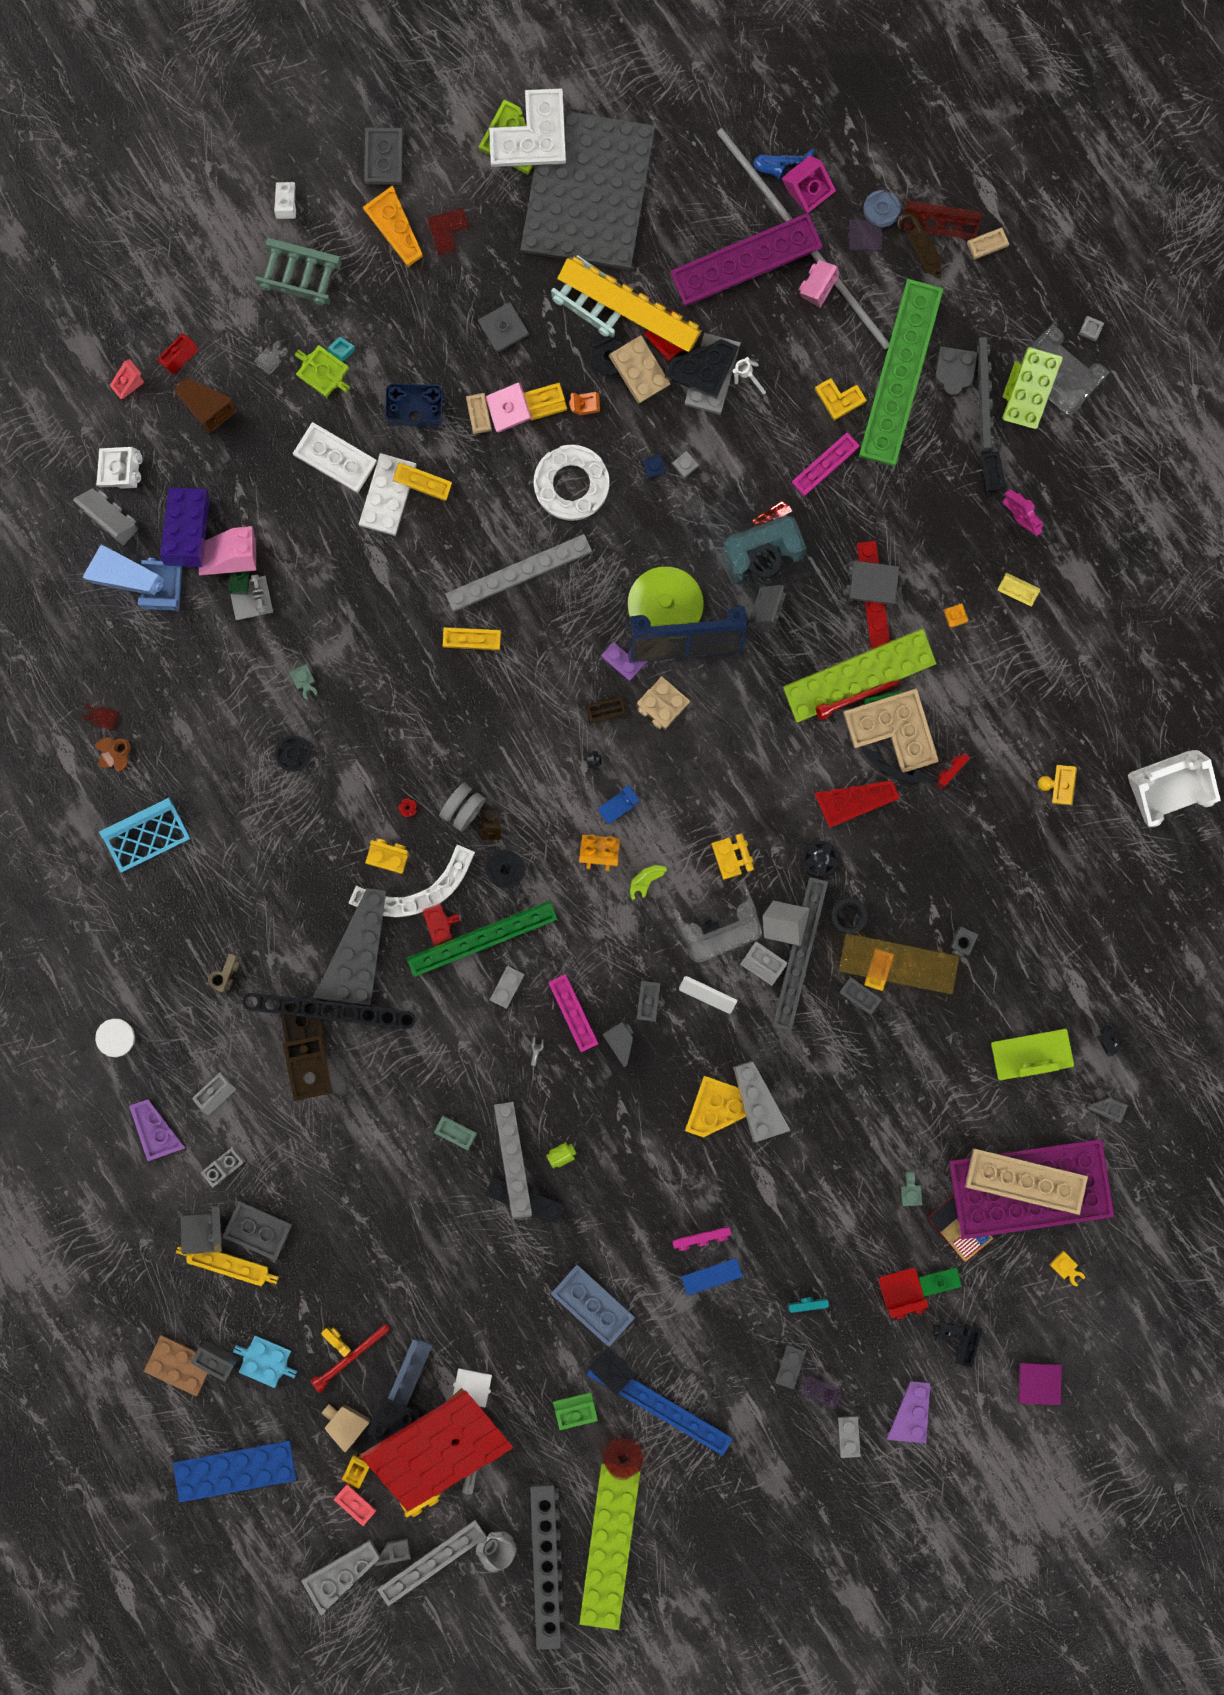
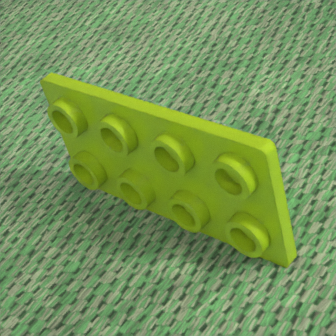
M1028 347L1023 361H1015L1002 396L1008 401L1002 417L1003 420L1037 429L1063 359L1062 356Z
M1067 1029L991 1043L998 1080L1025 1077L1074 1067Z

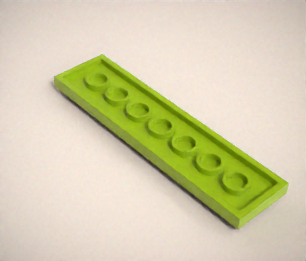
M921 628L785 685L782 688L795 722L798 723L817 715L815 709L817 705L822 703L830 705L881 684L900 680L931 667L936 662L924 629Z
M601 1463L579 1625L619 1630L640 1468Z

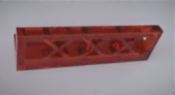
M908 201L905 212L914 213L918 217L927 233L964 239L977 237L982 212ZM908 218L904 219L902 229L912 230L915 228L914 225L907 224ZM929 219H934L938 225L930 228L925 222ZM953 222L957 228L950 231L945 228L944 224ZM966 224L974 225L973 234L965 233L962 227Z

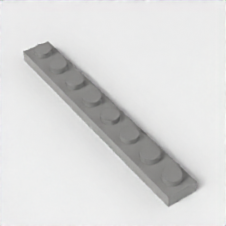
M583 534L445 594L452 611L455 612L592 553V550Z

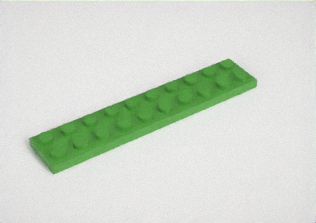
M911 279L906 281L859 453L861 458L894 467L896 465L944 288Z

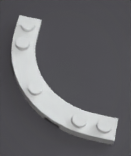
M457 845L446 870L432 886L408 897H386L383 916L407 917L417 915L423 912L422 909L442 903L456 890L463 880L475 852ZM356 886L349 904L358 907L366 890Z

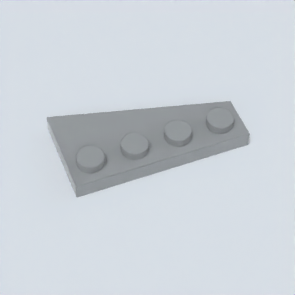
M371 1539L302 1579L301 1582L321 1616L380 1559L381 1556Z

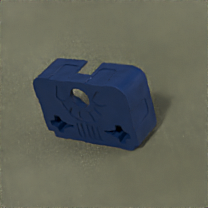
M389 384L386 387L385 417L388 424L393 426L439 427L443 422L444 395L442 388L439 385ZM395 393H399L397 399H394L393 397L395 396ZM433 394H436L437 396L435 397V400H431ZM412 412L420 414L418 421L413 422L409 419Z

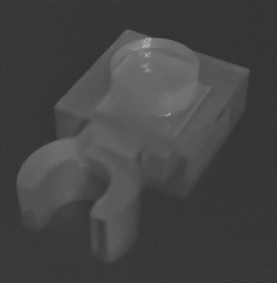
M280 341L274 343L272 351L266 348L254 360L255 364L268 376L281 363L279 357L285 356L288 352L286 347L282 351L277 350L281 345Z

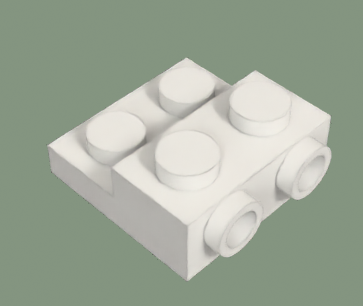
M133 447L99 448L96 485L99 487H119L121 489L137 488V483L141 480V475L138 472L139 464L142 463L140 451Z

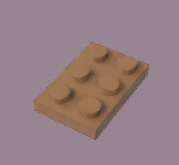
M160 1335L144 1370L145 1373L194 1396H198L208 1375L206 1371L191 1364L197 1352L196 1350L164 1335Z

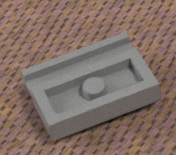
M755 942L740 965L770 986H773L788 963L758 942Z

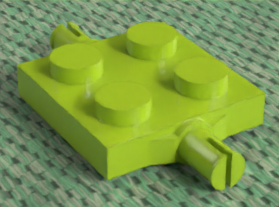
M320 345L308 356L300 351V349L297 350L295 356L303 361L302 367L296 373L298 378L326 398L337 387L345 393L348 392L350 386L342 381L343 376L349 370L346 364Z

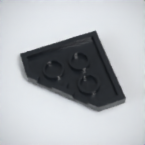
M721 339L706 347L703 346L690 351V353L681 357H675L670 362L665 378L717 399L739 346Z

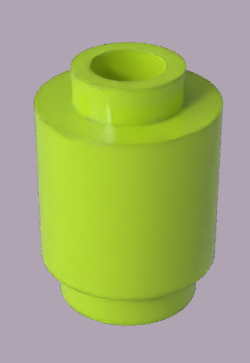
M565 1142L550 1150V1153L546 1156L554 1169L575 1160L574 1155H576V1151L572 1144L568 1145Z

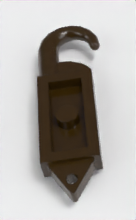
M902 213L897 219L898 229L902 228L901 222L903 219L908 218L911 220L915 228L909 233L908 241L925 273H930L940 279L943 262L926 230H924L920 220L914 213Z

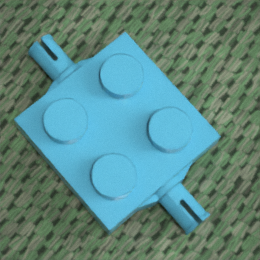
M256 1335L247 1349L236 1345V1349L233 1350V1353L243 1356V1363L238 1373L273 1388L276 1387L279 1378L283 1374L293 1379L296 1376L294 1374L297 1373V1370L287 1367V1360L291 1350Z

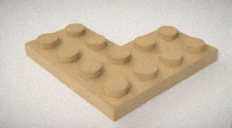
M916 688L843 711L854 748L891 737L902 772L905 773L939 762Z

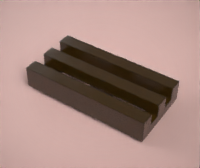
M622 696L585 705L590 724L627 715ZM620 702V705L592 712L590 710L591 708ZM622 709V712L592 718L594 715Z

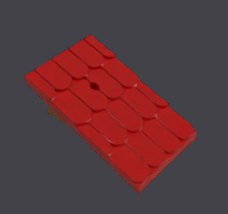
M461 1388L444 1404L365 1451L360 1457L408 1512L432 1496H437L460 1479L468 1477L485 1464H490L513 1447L470 1394Z

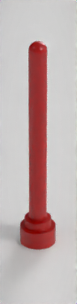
M900 680L881 684L830 705L824 703L815 707L817 716L820 720L829 718L833 711L899 686Z
M383 1325L323 1376L316 1375L310 1380L314 1388L321 1393L331 1378L390 1330L389 1325Z

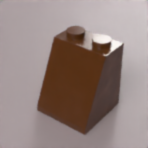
M190 378L179 381L175 386L176 388L173 389L179 400L207 434L237 412L235 405L228 396Z

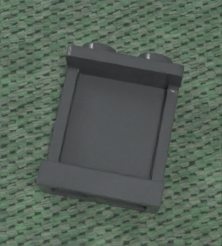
M854 561L852 566L848 568L847 577L851 578L850 585H846L845 591L848 601L857 600L885 604V607L893 608L896 600L899 566Z

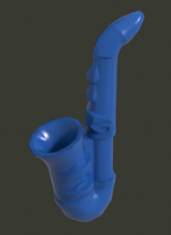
M810 150L806 156L759 155L754 159L753 164L756 170L774 175L778 180H781L788 164H800L808 156L813 157L815 150Z

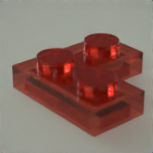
M463 208L427 218L437 255L454 251L455 245L451 233L468 228Z

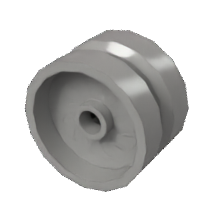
M464 782L454 791L439 814L447 822L454 819L453 827L460 832L464 831L475 819L486 800L478 792L470 797L472 788Z

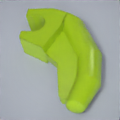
M653 865L644 868L631 882V899L635 900L634 894L637 891L641 892L642 898H645L651 881L663 876L667 872V867Z

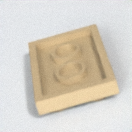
M642 336L637 337L608 355L638 404L670 385L669 380L665 378L664 372Z

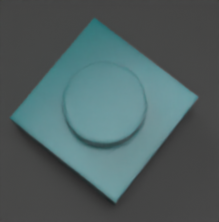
M339 337L328 347V352L342 362L355 350V346L342 337Z

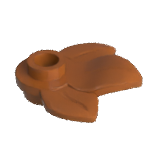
M107 737L95 744V747L103 752L99 759V767L110 768L114 766L116 771L120 772L127 766V755L131 751V745L126 739L119 738L114 740ZM120 745H124L125 749L123 751H119Z

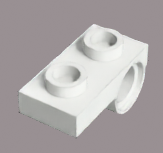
M276 182L274 209L276 219L296 218L295 182Z

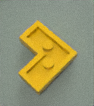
M832 378L816 386L814 389L833 421L867 401L858 385L840 393Z

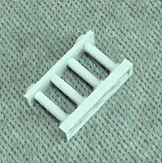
M578 255L576 256V257H578V258H580V259H582V260L584 261V263H583L584 265H586L587 267H590V265H591L590 263H588L587 261H585V260H584L583 258H581L580 256H578ZM565 284L560 292L555 288L551 290L552 299L560 306L563 304L599 329L598 332L604 337L614 338L615 330L612 327L621 314L614 311L608 321L604 323L597 316L605 305L598 302L589 313L581 307L589 296L581 293L576 302H573L566 297L572 289L571 286Z

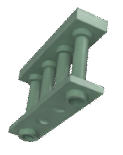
M267 237L265 245L271 254L264 278L258 276L255 278L259 288L265 291H270L271 289L313 300L318 305H330L329 295H326L325 292L332 270H340L342 264L340 256ZM280 254L289 258L282 283L271 280L277 258ZM298 259L304 260L307 263L300 288L289 285L295 262ZM316 264L323 265L325 268L318 292L307 290L313 267Z

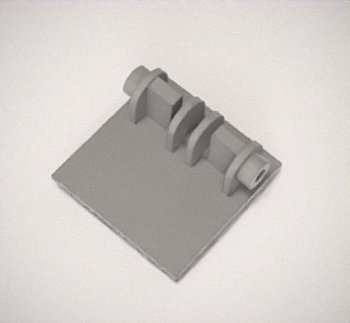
M251 576L248 595L230 594L236 620L273 613L266 576Z

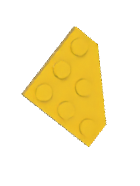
M704 1076L685 1131L706 1137L745 1118L746 1114L739 1088Z

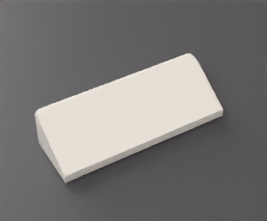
M687 976L684 977L679 987L680 991L728 1014L732 1013L737 1003L736 999Z

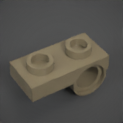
M229 953L223 971H215L210 974L208 978L209 985L223 993L230 990L233 984V979H231L233 972H237L240 965L239 957ZM221 975L223 983L216 986L214 979L216 976Z

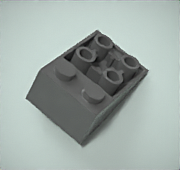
M784 585L759 588L748 627L770 633L771 628L775 629L786 596V592H783Z

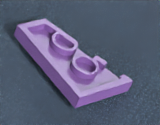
M149 1100L129 1106L147 1161L185 1149Z
M909 1382L891 1430L887 1435V1440L926 1443L930 1397L929 1382Z

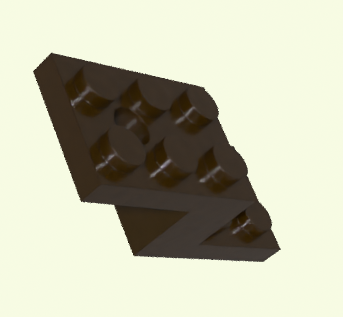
M286 1004L285 1009L288 1012H293L296 1009V1004ZM307 1004L304 1010L307 1014H313L316 1008L313 1004ZM280 1015L286 1042L283 1043L293 1100L298 1101L332 1094L333 1090L326 1059L328 1051L322 1020L306 1018V1025L300 1027L296 1023L298 1017ZM308 1072H312L315 1075V1081L311 1084H308L304 1079Z

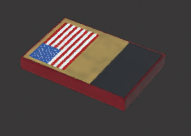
M954 1195L927 1216L928 1220L963 1263H966L995 1239L992 1235L960 1239Z

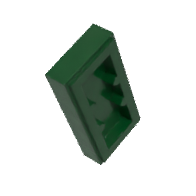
M251 571L231 572L228 593L248 595Z

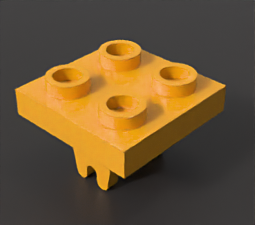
M592 834L582 835L579 862L587 863L586 869H590L591 864L606 865V871L610 870V865L618 866L620 838L612 836L602 837Z

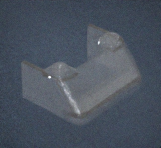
M745 881L739 885L746 901L737 908L739 921L703 935L700 926L691 923L683 926L677 909L672 910L688 954L694 962L706 961L754 942L761 937L762 928Z

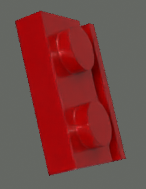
M965 753L961 757L957 755L950 762L952 767L948 771L944 769L938 776L940 780L936 783V786L940 790L943 789L970 757Z

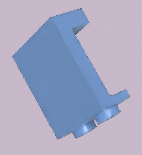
M157 558L141 560L143 567L158 574L164 581L161 590L155 596L141 593V598H138V606L141 609L179 611L182 566H164L163 561H158Z

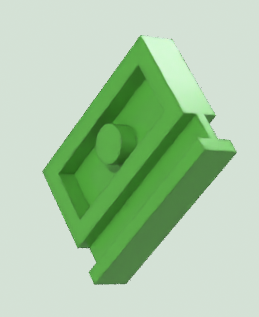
M591 1392L553 1401L559 1430L598 1421Z

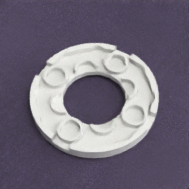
M564 445L548 452L541 459L534 474V490L541 506L551 515L563 520H580L594 514L603 505L609 491V474L602 459L592 450L579 445ZM569 465L584 469L590 479V488L586 495L575 501L564 500L559 497L553 487V480L557 471Z

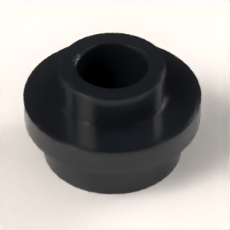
M597 751L588 753V767L598 770V767L601 766L602 758L601 755H598Z

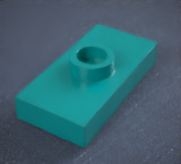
M813 1297L801 1298L802 1302L788 1303V1311L790 1313L829 1307L826 1298L813 1300Z

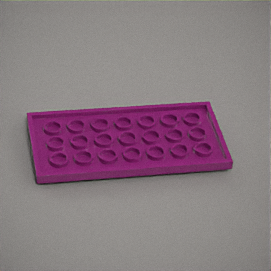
M1102 1139L998 1154L1088 1176L1080 1215L966 1188L965 1183L971 1158L949 1161L960 1239L1114 1217Z

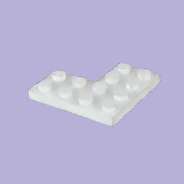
M562 89L525 90L527 126L489 128L491 167L566 163Z

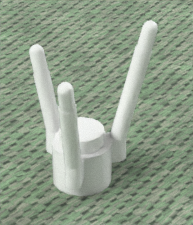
M748 357L739 360L736 364V369L733 370L734 383L738 384V375L743 378L750 377L762 394H765L766 391L752 374L753 367L751 365L757 367L758 363L750 360Z

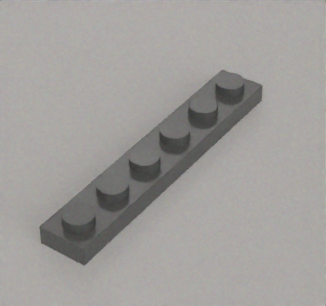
M979 337L977 341L981 453H988L991 447L994 446V435H991L993 417H990L993 401L992 398L989 399V392L992 391V381L989 380L988 373H991V362H988L991 348L990 344H987V337Z

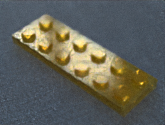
M846 933L838 972L952 995L959 956Z

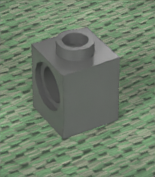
M959 927L949 949L953 950L952 954L961 958L969 956L979 934ZM960 938H964L967 941L965 949L958 945Z

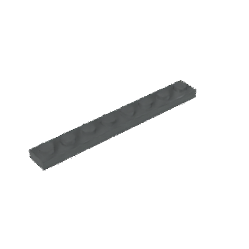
M811 877L808 879L802 907L810 908L801 946L792 944L772 1027L792 1031L828 885L827 881Z

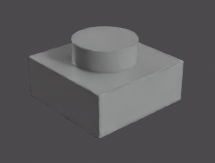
M687 451L672 463L684 479L699 467L698 463Z

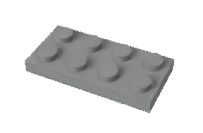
M704 333L701 347H706L721 339L739 347L741 342ZM738 351L718 398H712L689 388L685 406L721 415Z

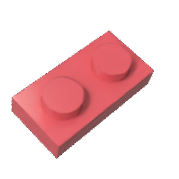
M348 1483L334 1498V1501L362 1526L377 1511Z

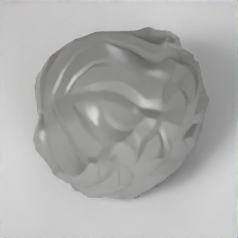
M505 1531L491 1532L477 1544L476 1555L486 1570L498 1572L511 1564L517 1548L513 1537Z

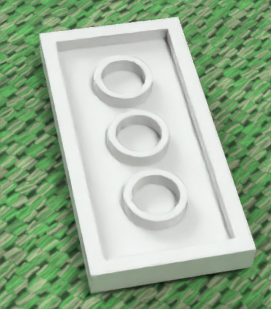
M313 422L293 452V456L357 494L377 463L376 459Z
M380 453L359 526L396 536L410 488L395 483L392 479L399 462L416 468V463Z

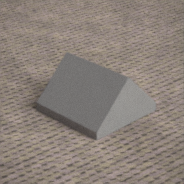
M773 901L763 915L764 938L801 946L810 908Z

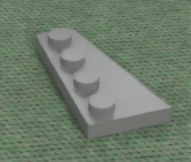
M750 1061L734 1066L753 1142L791 1131L754 1062Z

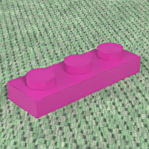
M727 1226L672 1240L673 1247L683 1251L690 1249L689 1245L697 1244L699 1247L708 1245L709 1240L716 1239L717 1242L728 1240L727 1236L731 1235L730 1227Z

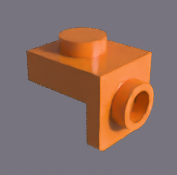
M592 392L581 395L571 393L569 401L571 411L580 416L600 412L599 393Z

